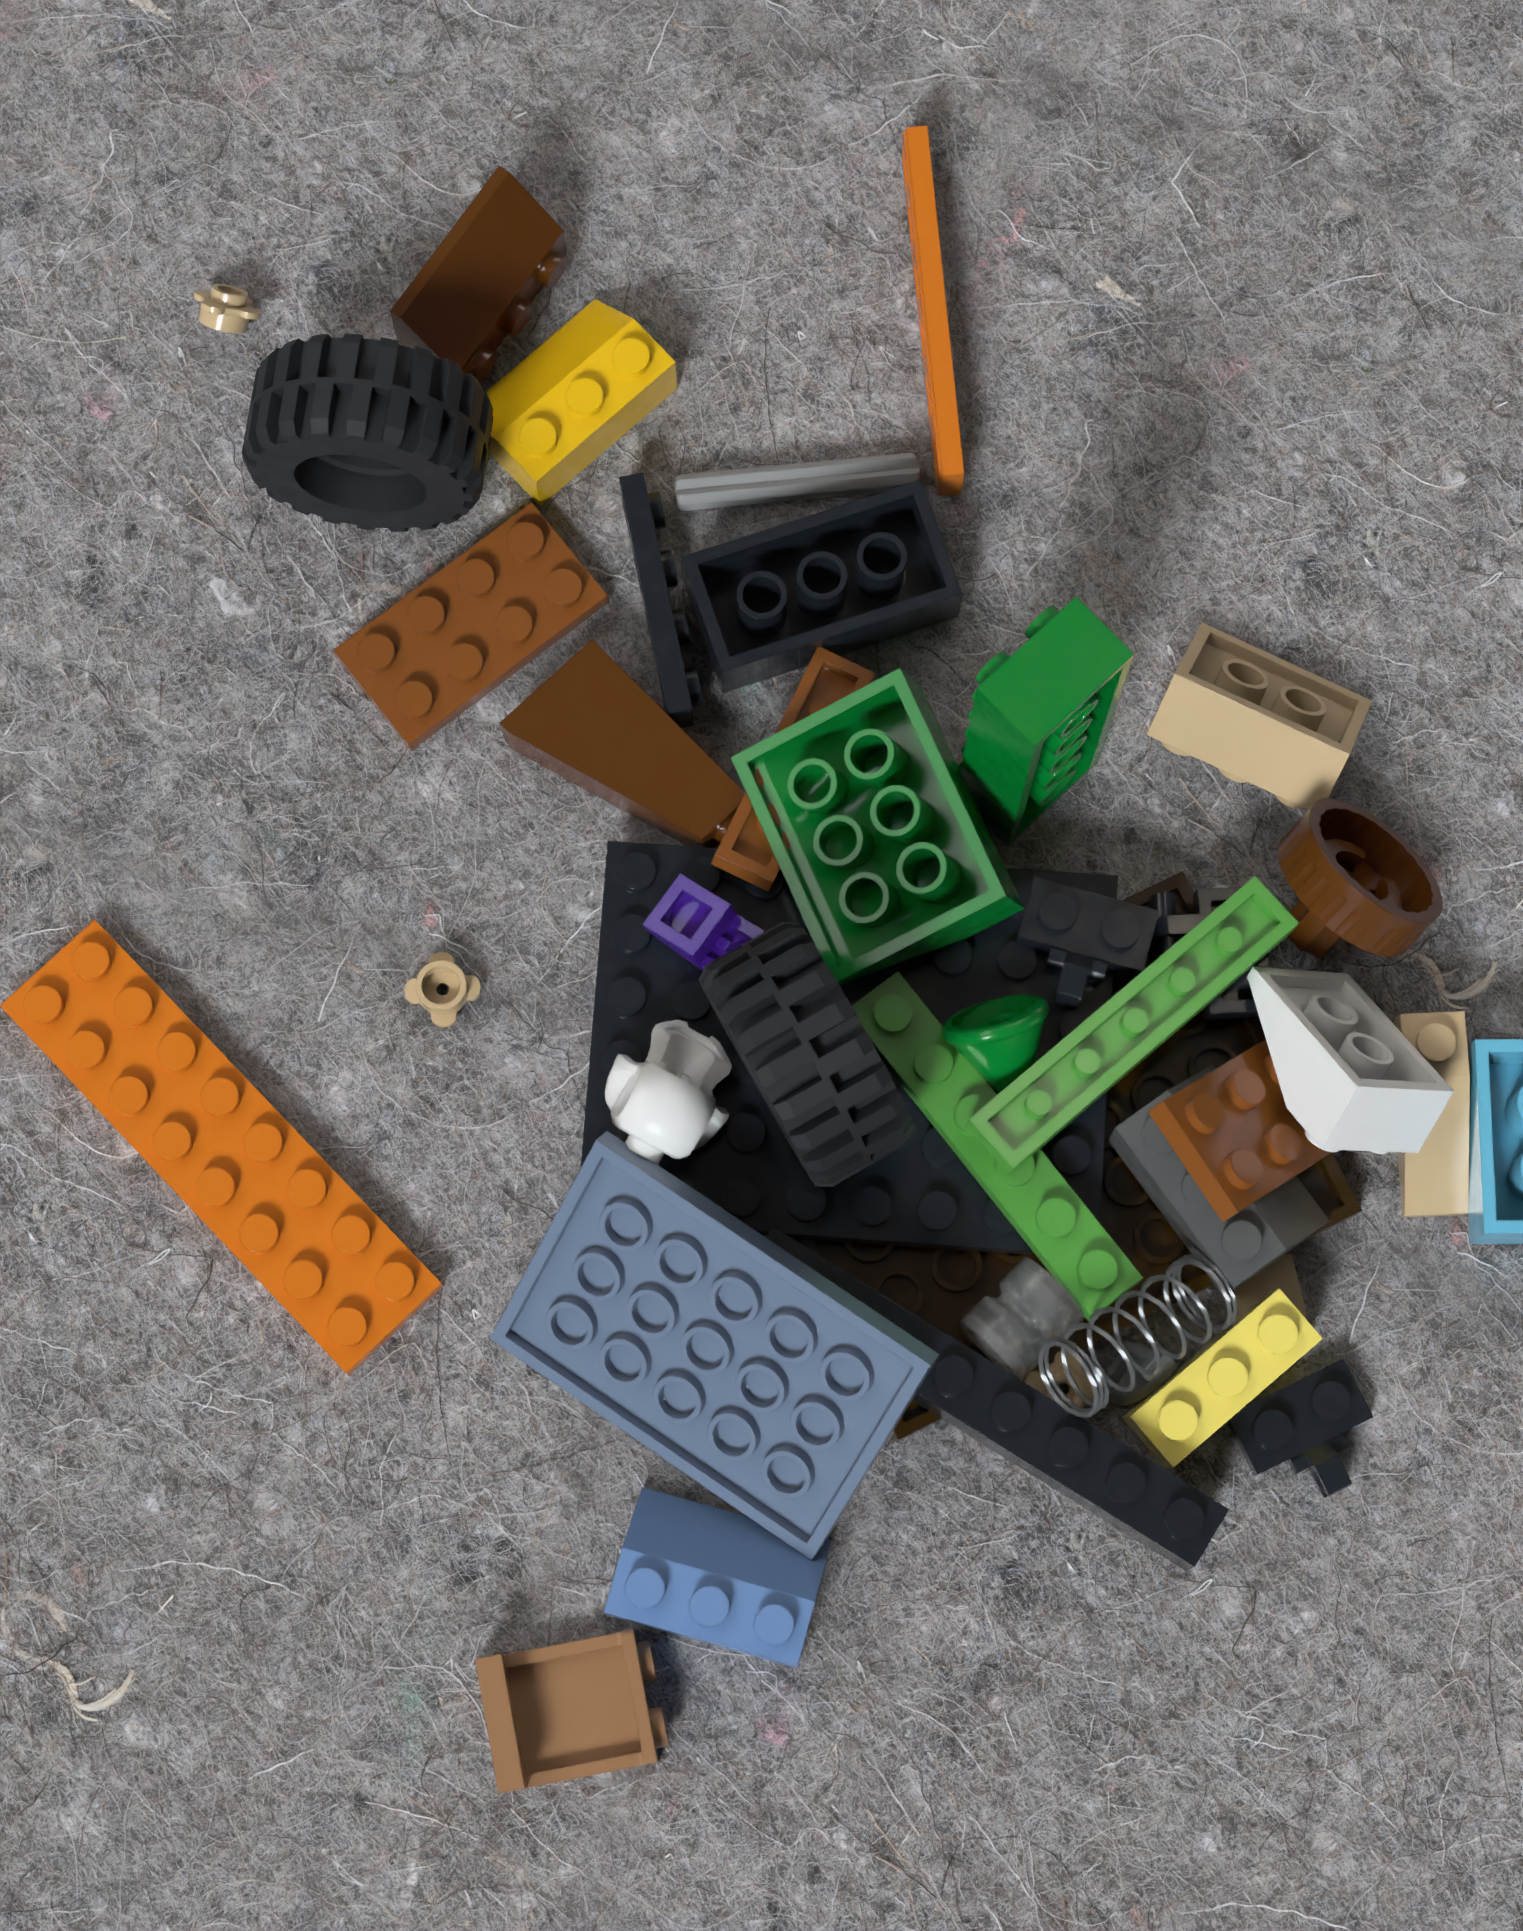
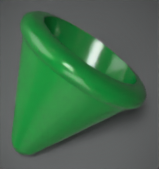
M1030 994L1009 995L983 1001L952 1015L944 1022L941 1028V1036L943 1040L952 1044L999 1094L1035 1063L1044 1019L1049 1013V1005L1040 996Z

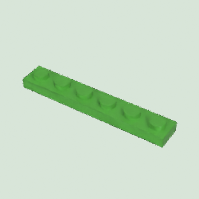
M1254 876L975 1113L965 1126L1010 1175L1290 935L1299 922Z
M899 972L893 974L852 1005L883 1063L1088 1321L1098 1308L1111 1305L1124 1292H1128L1142 1280L1141 1274L1041 1149L1009 1175L965 1126L967 1121L997 1094L952 1044L943 1040L941 1036L942 1025Z

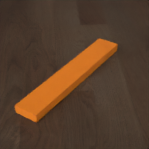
M927 125L906 127V131H903L901 158L936 493H939L940 497L961 495L964 465Z

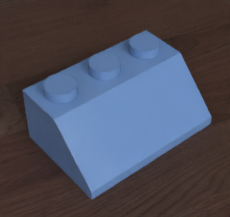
M642 1487L621 1549L604 1613L607 1616L797 1669L831 1540L827 1539L813 1560H810L748 1516Z

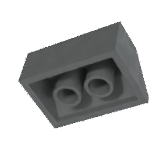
M1211 1065L1170 1088L1119 1124L1113 1130L1108 1141L1192 1254L1208 1259L1218 1267L1234 1291L1318 1231L1330 1220L1298 1177L1295 1176L1222 1223L1148 1113L1149 1110L1164 1099L1215 1070L1214 1065ZM1206 1272V1274L1209 1276V1278L1212 1280V1282L1215 1284V1286H1216V1287L1218 1288V1290L1221 1292L1220 1287L1218 1286V1284H1217V1283L1215 1282V1280L1211 1277V1275Z

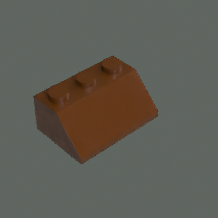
M498 166L390 310L399 345L410 348L419 346L432 351L433 356L441 360L448 358L460 365L463 374L471 373L479 383L485 380L494 367L498 356L495 351L508 333L516 336L526 325L533 311L531 302L543 286L550 289L558 282L568 264L564 230L516 178L501 166Z

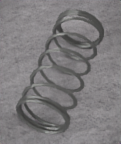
M1196 1254L1184 1255L1167 1268L1165 1275L1159 1274L1149 1277L1141 1285L1140 1291L1124 1292L1116 1300L1114 1307L1098 1308L1090 1316L1088 1324L1084 1322L1073 1324L1065 1331L1063 1338L1054 1337L1043 1343L1039 1349L1038 1365L1041 1378L1048 1392L1067 1412L1081 1418L1091 1417L1109 1403L1107 1383L1121 1392H1131L1135 1386L1134 1368L1148 1376L1157 1375L1161 1370L1160 1352L1172 1359H1182L1186 1354V1337L1197 1343H1207L1212 1337V1333L1225 1332L1226 1329H1229L1235 1323L1237 1304L1233 1289L1218 1267L1211 1261ZM1183 1265H1192L1203 1269L1218 1284L1225 1298L1228 1311L1226 1321L1223 1324L1212 1323L1208 1310L1201 1299L1190 1287L1182 1283L1181 1270ZM1164 1280L1163 1288L1166 1305L1152 1295L1145 1293L1146 1289L1153 1282ZM1169 1282H1172L1174 1295L1184 1313L1197 1326L1207 1330L1204 1337L1192 1335L1181 1324L1169 1298ZM1185 1291L1195 1300L1204 1317L1190 1303ZM1138 1296L1141 1322L1126 1311L1119 1309L1120 1305L1127 1298ZM1143 1298H1147L1157 1304L1174 1323L1182 1341V1349L1179 1353H1171L1165 1350L1154 1337L1144 1314ZM1113 1313V1329L1116 1339L1094 1325L1095 1320L1101 1314ZM1118 1314L1131 1320L1148 1339L1156 1357V1366L1153 1370L1141 1367L1130 1355L1123 1343L1118 1328ZM1087 1329V1341L1091 1357L1077 1344L1068 1340L1075 1330ZM1092 1330L1107 1338L1123 1357L1130 1373V1382L1127 1386H1120L1115 1383L1103 1369L1093 1346ZM1052 1346L1061 1347L1062 1364L1067 1379L1078 1396L1085 1403L1092 1406L1091 1408L1084 1409L1077 1406L1066 1397L1057 1385L1050 1370L1048 1360L1049 1349ZM1066 1350L1076 1358L1085 1370L1092 1385L1094 1401L1090 1400L1081 1391L1074 1380L1067 1362Z

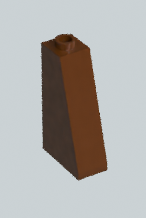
M593 639L500 722L505 742L514 751L686 846L714 848L717 844L720 845L745 794Z

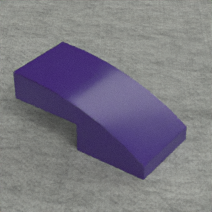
M681 873L643 923L644 928L702 971L710 962L765 932L736 914L730 903Z

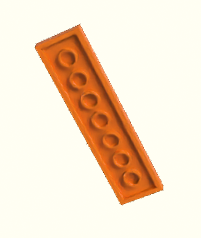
M95 919L0 1005L348 1376L444 1287L430 1270Z

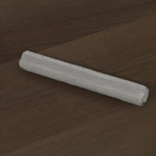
M902 453L680 474L675 479L676 502L680 510L690 511L881 493L920 480V470L916 454Z

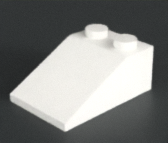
M1253 966L1247 979L1286 1108L1305 1129L1307 1139L1318 1148L1328 1152L1351 1150L1371 1151L1377 1154H1386L1387 1152L1419 1153L1454 1090L1349 974Z

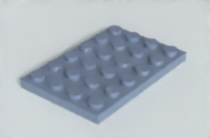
M608 1131L597 1138L489 1338L810 1560H813L825 1544L940 1355L656 1163L629 1150L625 1142Z

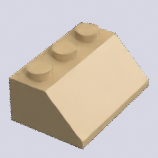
M1202 622L1173 675L1147 735L1159 740L1172 753L1181 756H1193L1217 767L1219 772L1230 780L1239 783L1249 782L1275 794L1276 798L1288 807L1309 810L1315 802L1328 799L1352 751L1372 700Z

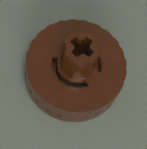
M1322 799L1315 802L1279 843L1277 852L1281 870L1288 884L1300 899L1289 912L1299 924L1287 937L1301 951L1309 952L1319 959L1327 955L1341 939L1354 944L1364 951L1372 952L1379 956L1395 957L1398 954L1401 955L1408 950L1442 912L1443 901L1439 886L1421 857L1387 824L1353 804L1337 799Z

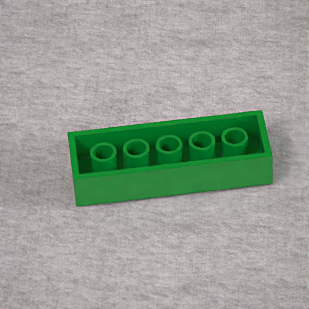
M1077 597L1073 598L1060 611L1054 605L1046 608L1026 629L1024 634L1029 640L1012 656L1005 650L999 652L975 677V680L980 685L971 697L974 704L973 709L968 714L970 724L964 733L967 739L966 744L961 749L963 758L958 767L985 824L1007 846L1098 763L1134 653Z

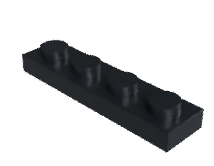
M643 472L619 477L621 500L665 713L680 728L694 726L692 706L703 704L696 667L684 669L680 647L691 645L684 608L672 610L668 588L678 586L672 550H659L656 530L666 528L660 492H647Z

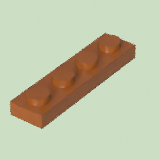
M817 647L775 733L870 684L875 673L822 647ZM757 768L754 775L762 789L764 781ZM745 792L711 864L769 892L780 870V866L750 799ZM767 803L778 826L781 821L774 804ZM784 830L782 837L789 850L791 844Z

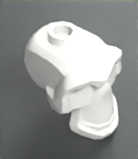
M685 1021L661 1022L656 1024L651 1032V1045L644 1063L634 1062L627 1055H617L607 1078L605 1100L611 1111L613 1124L618 1129L629 1134L625 1141L629 1150L657 1165L664 1154L674 1159L688 1157L693 1150L704 1146L727 1121L729 1113L726 1109L716 1106V1098L713 1097L712 1090L717 1083L729 1075L732 1065L722 1045L713 1036L708 1038L688 1027Z

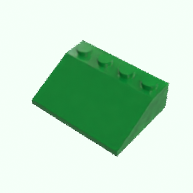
M901 668L731 757L811 938L839 985L966 939L1025 909L921 685ZM757 768L764 781L762 789L754 775ZM767 803L774 804L781 821L778 826ZM784 830L791 844L789 850L782 837Z

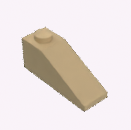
M1465 1011L1399 1014L1393 1021V1024L1454 1090L1419 1153L1397 1152L1402 1218L1467 1215L1469 1204L1470 1070Z

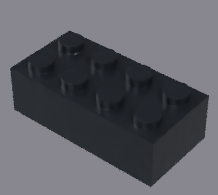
M921 480L682 556L683 581L722 694L809 665L817 647H822L840 656L957 618L960 613L963 594Z

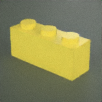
M1280 1288L1269 1291L1244 1314L1239 1316L1229 1329H1226L1225 1332H1220L1178 1368L1161 1387L1142 1399L1122 1419L1163 1468H1174L1323 1338Z

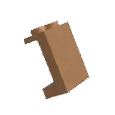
M633 1628L583 1640L475 1659L498 1793L658 1763L657 1749L669 1746L662 1706L649 1709L645 1682L657 1680L650 1640L637 1642L636 1633Z

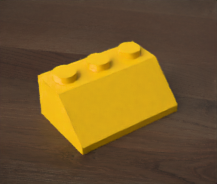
M594 299L486 391L493 407L494 417L488 452L541 507L677 389L676 362L634 318Z

